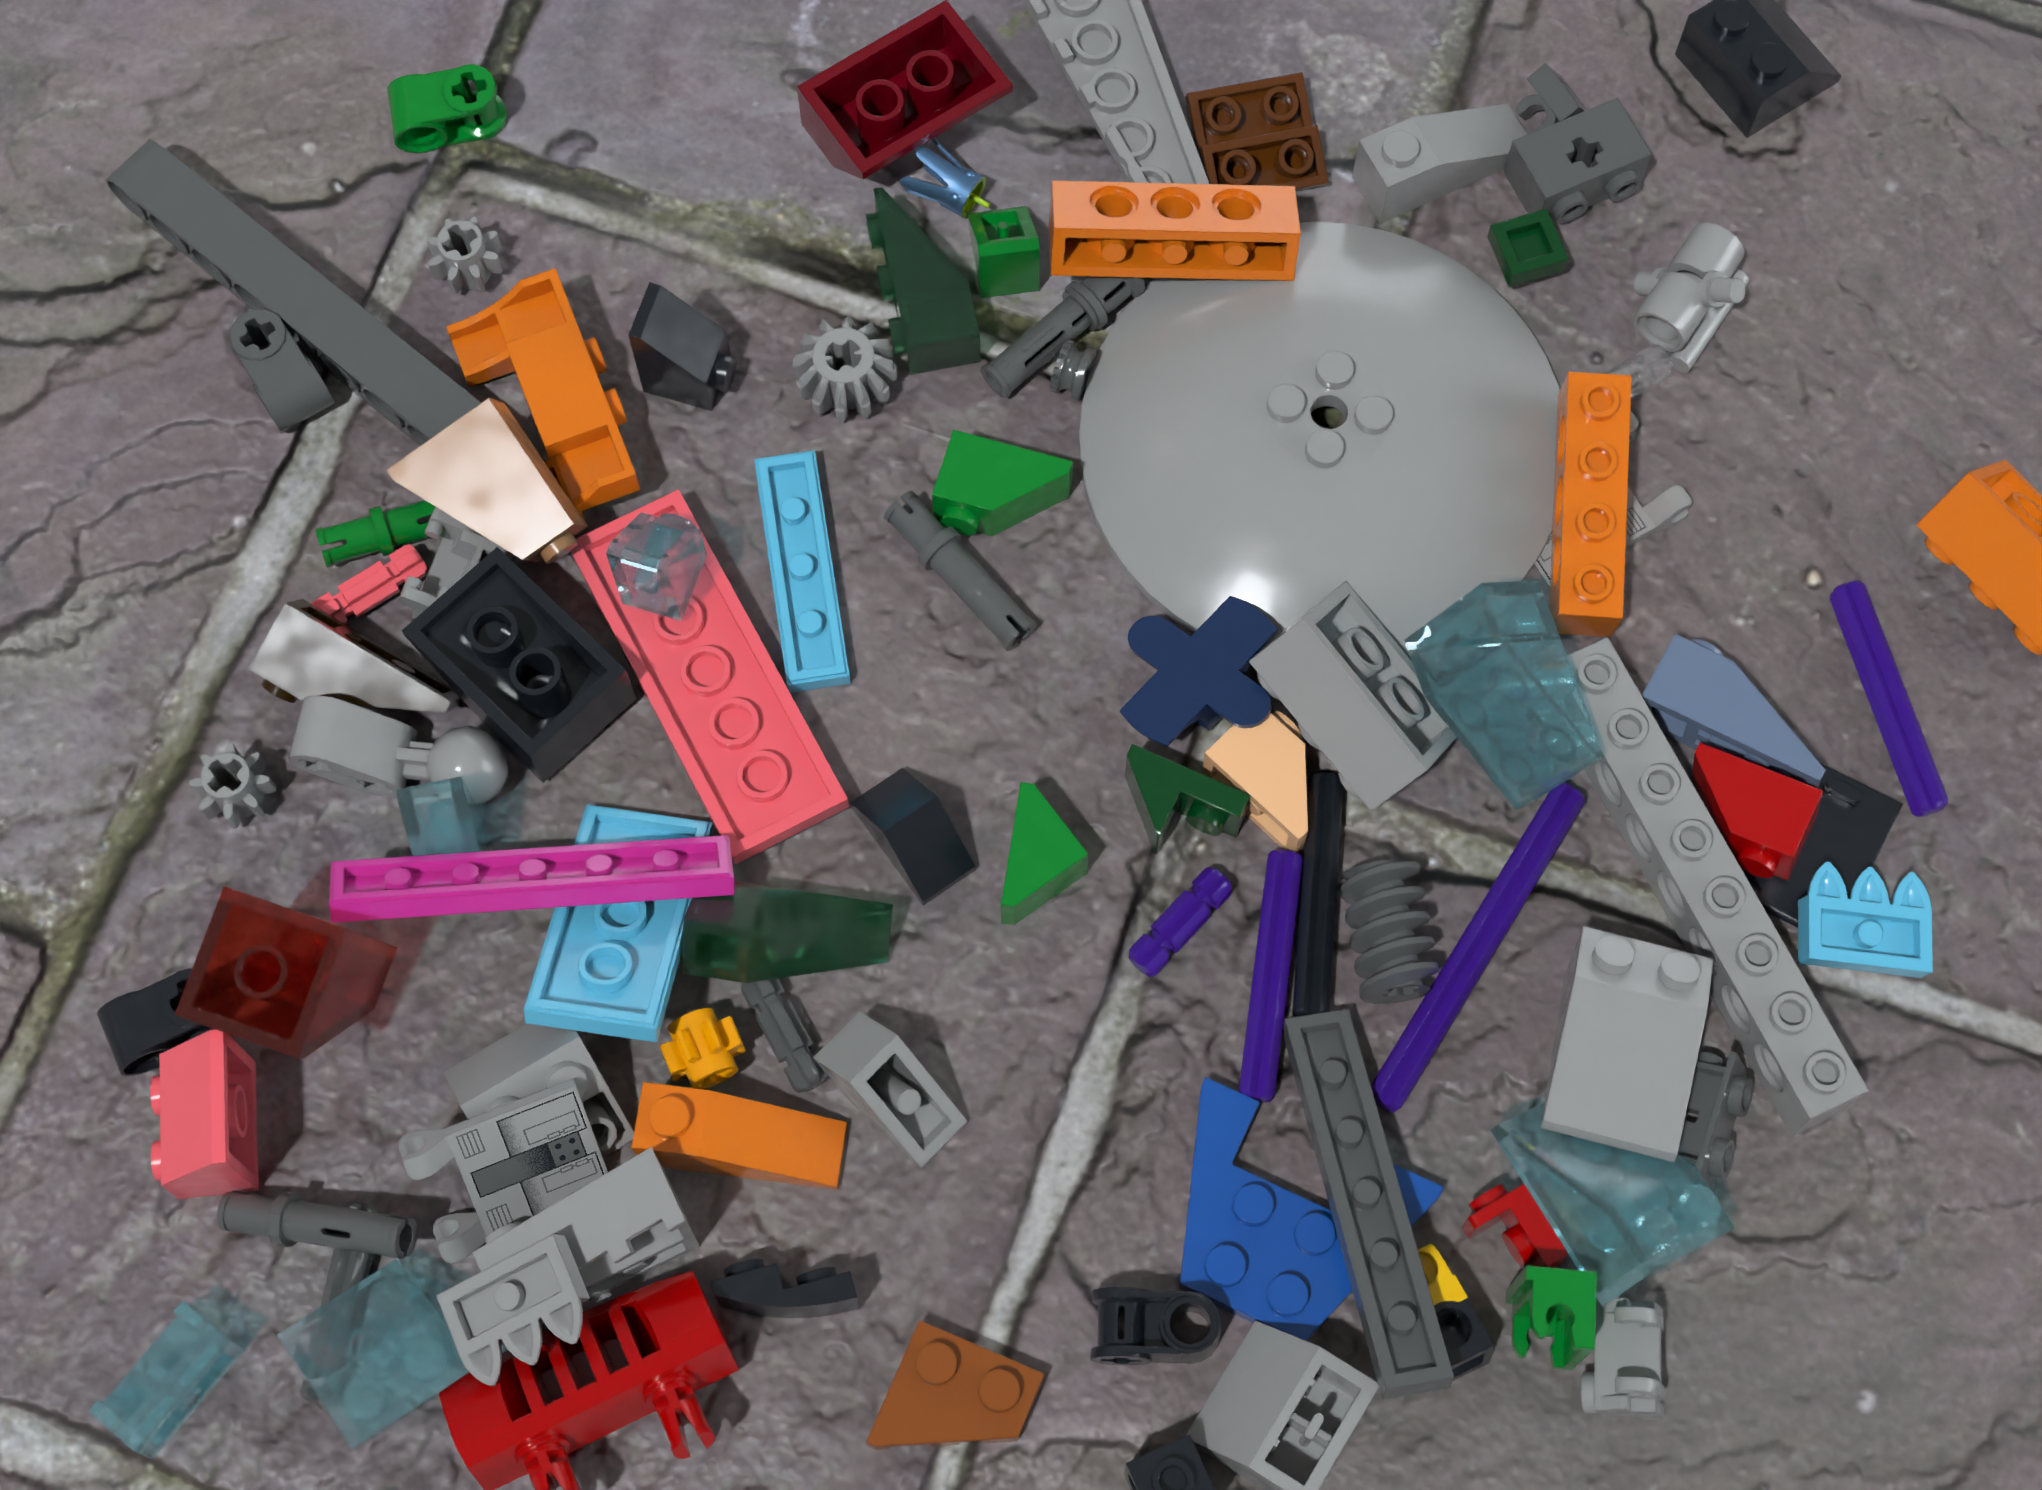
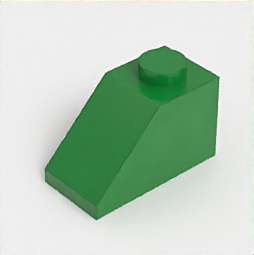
M953 430L932 492L933 515L945 528L953 527L960 535L970 536L978 532L994 536L1068 499L1072 489L1073 461Z

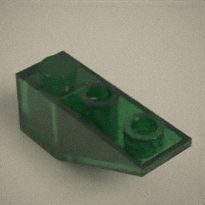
M883 187L873 189L876 212L865 214L871 249L883 248L886 262L885 265L876 266L882 301L894 300L897 317L887 319L894 355L905 353L910 375L981 362L980 333L968 280Z
M734 881V895L691 899L683 923L681 974L750 983L887 963L890 949L893 904Z

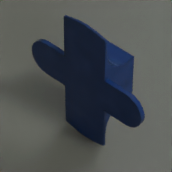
M1229 596L1192 636H1189L1170 621L1160 616H1146L1139 619L1129 630V646L1135 655L1155 668L1157 672L1120 709V713L1140 734L1166 747L1186 727L1194 722L1199 723L1208 731L1222 717L1239 728L1259 726L1268 718L1271 712V700L1267 691L1248 678L1246 674L1251 665L1249 661L1278 629L1257 608L1232 596Z

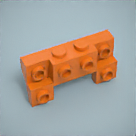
M556 268L520 280L506 295L491 306L462 321L446 326L468 387L515 371L549 459L545 463L584 521L583 510L640 490L635 470L617 427L627 423L620 399L615 388L603 391L597 375L607 372V368L595 337L583 340Z

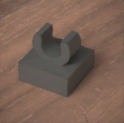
M1546 63L1527 78L1538 94L1526 96L1518 103L1515 109L1516 113L1525 121L1539 110L1546 111L1544 123L1533 132L1588 110L1563 77Z

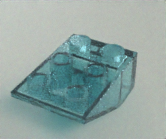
M1539 580L1481 583L1404 640L1424 697L1515 809L1524 808L1604 757Z

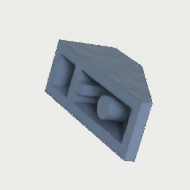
M1675 634L1642 694L1663 734L1695 750L1699 743H1703L1818 788L1826 770L1737 664L1724 657L1717 647L1699 639L1687 640Z

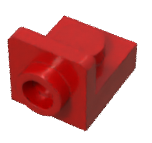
M1526 1183L1509 1193L1503 1184L1497 1185L1474 1199L1468 1205L1474 1214L1469 1216L1462 1226V1230L1467 1238L1471 1239L1502 1221L1507 1228L1506 1231L1502 1232L1503 1241L1514 1260L1522 1268L1528 1265L1556 1268L1570 1255V1251Z

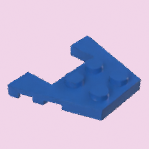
M1205 1077L1199 1097L1179 1288L1186 1292L1201 1293L1211 1299L1216 1306L1252 1323L1258 1321L1308 1341L1353 1292L1331 1210L1233 1165L1260 1102ZM1393 1164L1412 1228L1425 1212L1437 1202L1444 1187Z

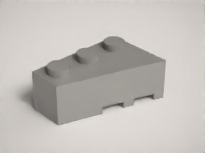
M652 1147L574 1193L555 1201L548 1208L523 1223L514 1222L498 1228L485 1238L486 1244L472 1253L482 1272L552 1234L565 1235L590 1297L589 1300L582 1303L584 1304L700 1246L663 1167Z

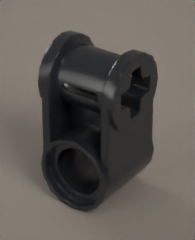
M188 968L180 970L141 990L116 997L103 1005L98 1010L97 1015L121 1075L134 1076L159 1068V1054L209 1030L224 1029L228 1031L235 1021L237 1007L235 998L226 987L216 982L212 976L204 971ZM200 994L206 995L199 1001L201 1012L196 1015L191 1014V1012L197 1009L195 998Z
M1105 1287L1092 1291V1302L1098 1305V1346L1091 1349L1090 1360L1092 1362L1107 1365H1144L1148 1363L1193 1364L1202 1362L1212 1356L1218 1347L1221 1335L1219 1310L1211 1299L1201 1293L1192 1291H1149L1133 1287ZM1187 1312L1198 1313L1209 1324V1333L1198 1343H1183L1176 1339L1171 1332V1324L1176 1317ZM1123 1313L1125 1314L1124 1339L1120 1340L1119 1316Z

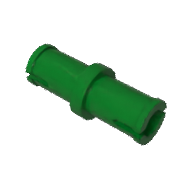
M426 500L382 511L381 506L369 509L370 515L325 528H316L315 531L320 546L340 540L347 541L346 544L322 550L326 567L328 568L333 566V564L379 551L382 552L384 557L393 553L396 546L428 538L429 536L425 534V530L429 520L418 523L417 519L431 515L435 506Z

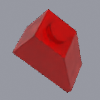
M1699 743L1694 754L1691 779L1739 866L1744 871L1761 878H1771L1774 875L1788 881L1818 815L1823 790Z

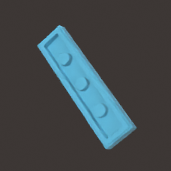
M815 450L754 459L788 690L790 693L851 684Z

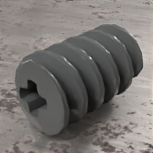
M1379 860L1357 865L1347 869L1342 874V879L1347 881L1341 886V898L1346 903L1351 904L1346 910L1345 920L1351 928L1357 929L1350 936V947L1356 953L1362 954L1355 960L1354 969L1359 977L1367 979L1359 988V996L1365 1003L1388 1004L1420 998L1432 990L1429 986H1424L1423 979L1438 973L1440 970L1439 963L1420 961L1418 958V954L1433 948L1435 941L1430 936H1417L1413 932V929L1430 921L1429 913L1425 911L1409 910L1408 906L1425 896L1424 888L1404 885L1405 879L1420 872V864L1417 862Z

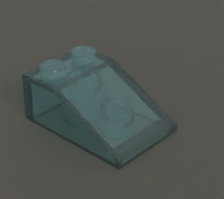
M1544 1103L1508 1119L1490 1130L1578 1270L1597 1272L1596 1298L1602 1307L1683 1264L1736 1228L1699 1171L1678 1154L1675 1161L1670 1162L1542 1129L1540 1126Z

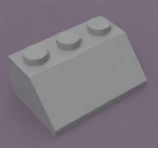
M1347 581L1339 585L1249 661L1257 671L1262 687L1269 695L1279 699L1297 720L1299 730L1304 739L1311 746L1320 749L1337 769L1344 788L1352 796L1361 799L1370 811L1376 809L1426 772L1466 728Z

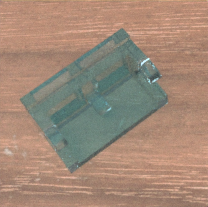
M183 1300L173 1311L177 1314L176 1318L106 1400H97L88 1410L133 1451L150 1459L156 1457L245 1351V1349L193 1306Z

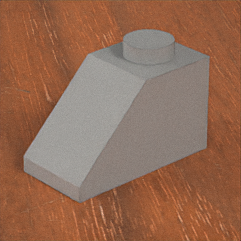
M860 1011L813 1057L845 1097L920 1168L967 1122L965 1117L900 1037Z

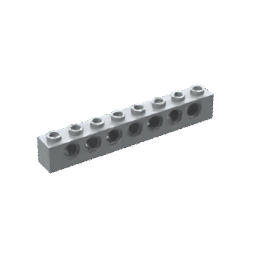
M1604 638L1551 662L1540 687L1541 694L1686 951L1714 959L1710 994L1789 1134L1793 1137L1849 1110L1869 1092L1867 1086L1609 638Z

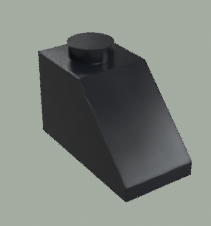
M649 282L628 335L643 392L712 411L719 391L727 392L730 389L736 371L737 360L736 357L731 356L726 331L663 286Z

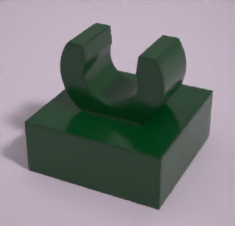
M1547 208L1490 225L1487 238L1508 287L1565 271L1569 258Z

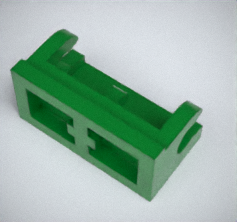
M1526 1266L1506 1290V1303L1512 1304L1511 1342L1518 1358L1523 1359L1527 1355L1529 1348L1527 1333L1531 1328L1538 1339H1543L1544 1337L1552 1338L1549 1353L1553 1369L1571 1371L1595 1350L1597 1272Z

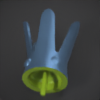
M935 137L932 138L933 143L953 164L925 146L916 148V156L924 163L925 170L946 187L905 176L899 182L906 188V192L939 202L942 207L959 215L961 218H965L976 203L985 208L990 207L987 201L980 198L986 184L985 176L963 167Z

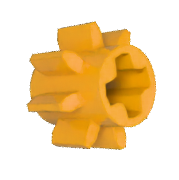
M702 1008L682 1015L669 1024L667 1029L672 1041L661 1044L659 1048L674 1082L687 1077L692 1088L705 1089L722 1083L737 1073L738 1067L733 1057L745 1053L746 1050L732 1016L718 1021L712 1008Z

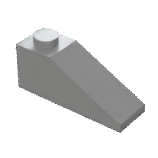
M1509 104L1411 117L1359 140L1352 178L1381 224L1504 170L1512 141L1528 134Z

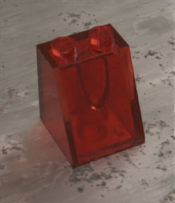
M224 886L175 1015L281 1053L304 1059L375 1009L398 947L340 925Z

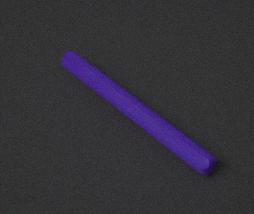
M1558 782L1547 794L1430 988L1432 990L1425 995L1372 1082L1371 1089L1375 1103L1381 1109L1394 1113L1402 1107L1585 803L1584 794L1578 789L1573 788L1570 784Z

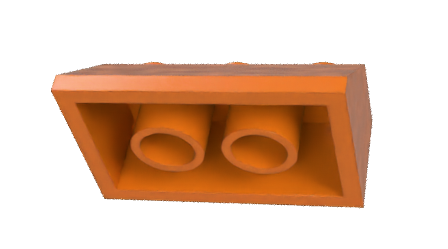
M2005 459L1968 472L1916 526L1927 536L1924 541L1930 552L1947 565L1955 564L1971 580L1969 588L1973 595L1986 607L1992 610L1999 608L2016 625L2013 631L2017 639L2034 654L2042 655V495Z

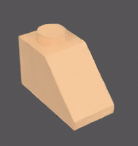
M1275 711L1273 714L1270 713L1268 718L1259 726L1239 728L1233 725L1205 752L1202 774L1249 794L1250 799L1246 816L1283 850L1294 851L1300 854L1303 851L1308 832L1305 744L1301 741L1302 735L1297 726L1286 715Z

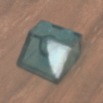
M397 1259L277 1334L281 1344L349 1452L469 1373L460 1359L450 1331L438 1312Z

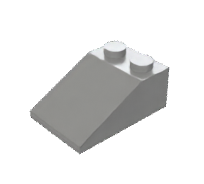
M1583 926L1564 977L1540 1128L1674 1162L1678 1154L1708 1010L1714 959Z

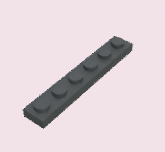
M1349 1009L1287 1018L1284 1020L1282 1033L1382 1400L1450 1388L1454 1379L1453 1371Z

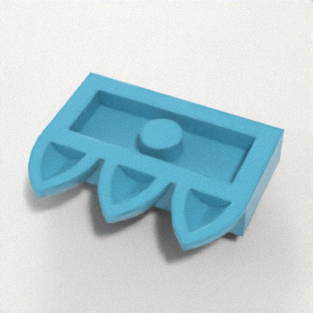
M1825 862L1813 875L1807 896L1798 900V964L1922 978L1933 973L1932 907L1929 895L1922 881L1914 872H1909L1898 884L1892 898V904H1890L1884 882L1873 867H1867L1856 879L1851 890L1850 899H1848L1841 875L1831 862Z

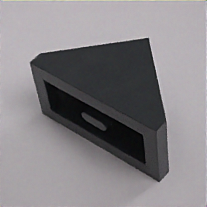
M901 768L850 802L853 811L923 906L976 870L974 862L937 795L905 769Z

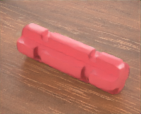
M411 544L404 545L388 555L391 560L385 565L381 561L376 562L337 586L340 591L338 594L332 597L327 592L311 602V604L347 625L349 624L347 617L354 613L358 618L399 593L398 586L406 582L408 576L419 580L425 577L428 573L427 566L418 551Z

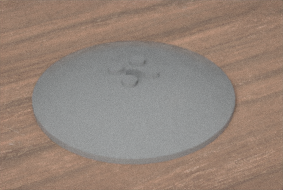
M1331 222L1300 223L1301 236L1294 281L1155 278L1145 287V291L1129 303L1113 324L1097 353L1096 360L1088 376L1080 418V467L1089 507L1096 526L1110 553L1133 584L1150 602L1173 621L1194 633L1229 596H1232L1257 608L1278 629L1260 649L1261 651L1339 585L1347 581L1410 659L1450 643L1479 625L1501 607L1523 583L1541 555L1552 533L1557 404L1560 389L1549 361L1532 331L1514 308L1492 286L1449 256L1413 239L1381 229ZM1330 406L1343 414L1345 422L1337 428H1322L1313 421L1311 413L1319 407Z

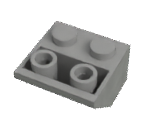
M525 1024L444 1071V1075L467 1119L574 1079L602 1157L604 1158L633 1141L634 1131L578 1033L574 1030Z
M1255 1321L1186 1436L1190 1434L1195 1447L1263 1490H1319L1378 1390V1382L1320 1346Z

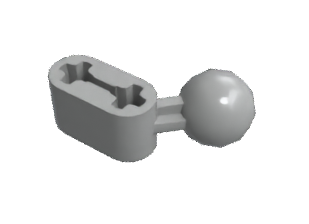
M312 695L303 699L288 757L289 763L298 769L377 796H401L404 793L407 779L430 781L433 790L442 799L462 807L483 805L500 793L508 777L506 752L502 743L490 732L474 726H464L450 729L436 739L434 744L416 742L418 733L413 727L349 702L327 696Z

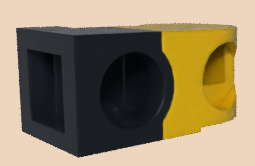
M1430 1243L1418 1249V1253L1453 1371L1454 1381L1489 1364L1494 1343L1456 1275H1452L1439 1251Z

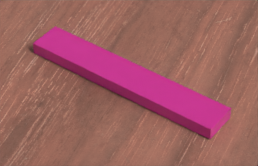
M729 835L334 861L331 862L329 908L331 923L734 895V874Z

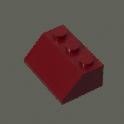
M947 0L797 86L801 123L804 129L834 168L860 179H865L1013 91L1011 81Z

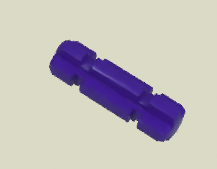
M1213 867L1205 868L1193 880L1192 890H1184L1150 926L1152 928L1150 930L1151 934L1147 935L1144 933L1131 946L1128 958L1140 972L1148 977L1156 976L1169 962V953L1176 954L1210 918V909L1217 910L1231 895L1232 884L1217 869Z

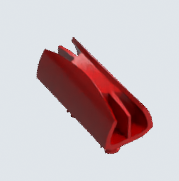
M692 1270L644 1286L583 1312V1324L577 1344H570L561 1340L549 1329L543 1331L541 1352L536 1365L522 1362L509 1350L502 1353V1367L495 1386H489L480 1382L469 1372L439 1392V1398L454 1444L468 1470L483 1490H495L526 1474L529 1475L534 1490H556L560 1486L563 1490H581L567 1454L657 1411L671 1444V1451L674 1457L679 1459L691 1457L684 1430L686 1424L691 1425L705 1448L708 1449L715 1441V1434L713 1429L709 1427L695 1391L740 1369L711 1305L707 1301L704 1292H702Z

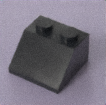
M1713 0L1688 16L1675 52L1676 57L1746 138L1835 85L1841 78L1840 73L1775 0Z

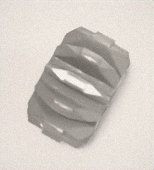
M847 315L842 322V328L834 329L831 324L823 319L819 325L820 337L803 334V339L800 341L802 353L795 355L793 359L794 374L799 378L796 382L798 394L802 399H812L813 410L818 416L831 408H835L836 418L843 424L848 416V410L856 409L860 415L867 419L869 414H871L870 401L886 404L890 397L888 385L895 383L897 379V366L891 360L893 358V346L888 338L878 339L877 328L874 327L872 322L859 330H855L854 320Z

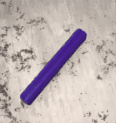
M1853 581L1837 586L1830 594V602L1911 813L1916 817L1933 815L1948 805V797L1867 588L1861 581Z
M1280 849L1272 850L1268 854L1239 1084V1093L1260 1103L1271 1102L1275 1094L1303 862L1301 854Z

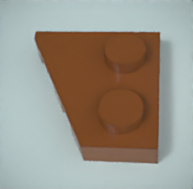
M919 1320L866 1444L875 1450H886L889 1447L931 1445V1447L959 1445L963 1442L983 1441L984 1443L1018 1441L1045 1374Z

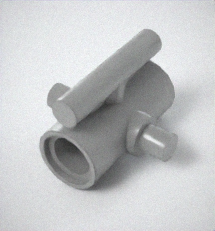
M1699 223L1694 227L1668 267L1656 268L1654 272H1639L1634 279V290L1637 295L1647 296L1633 317L1635 330L1651 345L1661 350L1673 352L1668 362L1673 369L1680 373H1688L1733 305L1743 300L1745 288L1749 283L1747 274L1737 269L1745 253L1742 243L1729 230L1717 224Z

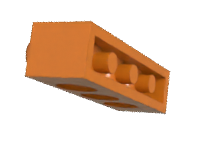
M1052 180L1049 215L1051 276L1294 281L1301 236L1295 186Z
M1568 371L1558 394L1548 633L1611 637L1623 619L1632 375Z

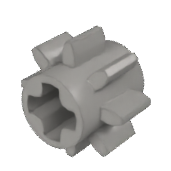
M475 216L469 221H451L448 218L445 220V226L439 232L438 237L427 238L429 249L434 256L427 262L434 280L448 276V282L453 294H458L461 289L471 290L477 288L481 292L485 291V283L490 279L491 274H498L503 271L499 256L496 254L502 248L497 232L488 231L482 235L478 218Z
M228 743L225 753H220L213 757L203 754L200 757L204 764L201 778L189 780V786L197 795L205 797L198 808L208 820L215 818L222 811L225 819L234 829L238 828L240 819L247 818L253 814L259 817L265 815L261 807L265 794L275 792L276 786L270 777L260 775L265 770L267 764L258 752L250 754L244 760L235 745ZM232 781L240 785L234 791L226 787Z

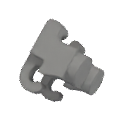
M435 507L425 534L431 538L439 539L443 530L442 538L436 548L435 556L422 590L420 591L422 581L408 576L399 601L414 609L411 618L415 619L475 567L479 562L481 554L488 555L498 547L512 561L514 555Z
M1628 1298L1596 1299L1594 1371H1584L1581 1377V1402L1584 1413H1599L1602 1416L1638 1417L1643 1420H1664V1405L1659 1402L1664 1400V1385L1661 1384V1331H1664L1663 1309L1655 1301H1630Z

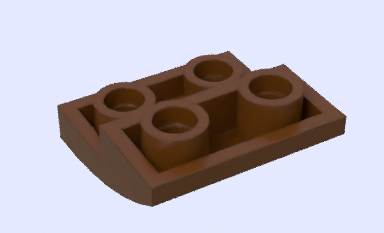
M1302 72L1187 93L1185 102L1192 135L1209 184L1295 186V191L1325 186L1329 183L1318 125L1312 124Z

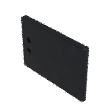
M1823 764L1821 765L1826 771L1818 789L1823 790L1818 815L1789 880L1787 881L1774 875L1771 878H1761L1742 869L1765 911L1797 928L1798 900L1807 896L1809 884L1818 868L1825 862H1831L1841 875L1848 899H1850L1851 890L1856 879L1867 867H1873L1903 805ZM1825 786L1829 790L1828 793L1824 789Z

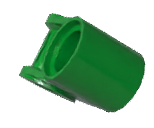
M476 64L463 65L458 68L428 74L405 75L393 80L387 87L394 142L400 150L408 153H427L440 147L476 140H487L500 133L507 122V110L503 100L497 95V86L492 74L486 68ZM469 80L474 82L477 90H471L468 83ZM479 114L482 125L477 124L474 115Z

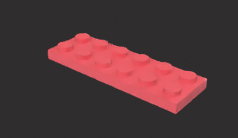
M679 489L576 538L578 545L570 551V554L719 836L729 835L731 857L735 865L849 808L846 794Z

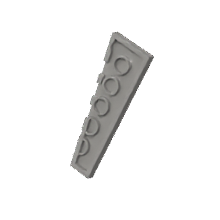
M1022 0L1126 182L1209 184L1142 0Z

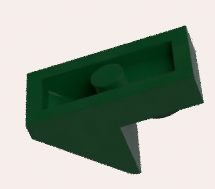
M1131 745L1126 756L1125 778L1155 854H1158L1177 812L1185 815L1186 821L1203 833L1219 836L1221 832H1224L1235 838L1237 837L1247 814L1249 794L1139 746Z

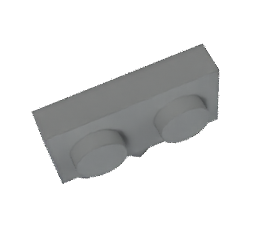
M552 1234L436 1295L462 1363L477 1380L489 1386H495L500 1376L502 1344L522 1362L529 1365L537 1364L542 1347V1323H545L547 1328L561 1340L570 1344H577L583 1324L582 1303L590 1299L565 1235Z

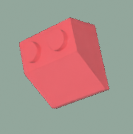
M224 1029L209 1030L159 1054L160 1075L153 1076L150 1083L152 1109L156 1116H160V1140L154 1141L151 1146V1167L155 1180L161 1181V1186L178 1199L224 1195L227 1192H232V1190L242 1192L259 1191L256 1062Z

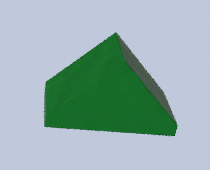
M1021 206L967 213L980 299L1040 291L1039 238L1027 207Z
M1020 783L1001 900V923L1015 925L1085 876L1088 870V853L1033 783Z

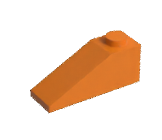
M643 1082L631 1148L637 1156L652 1147L663 1168L838 1190L847 1122L711 1090Z

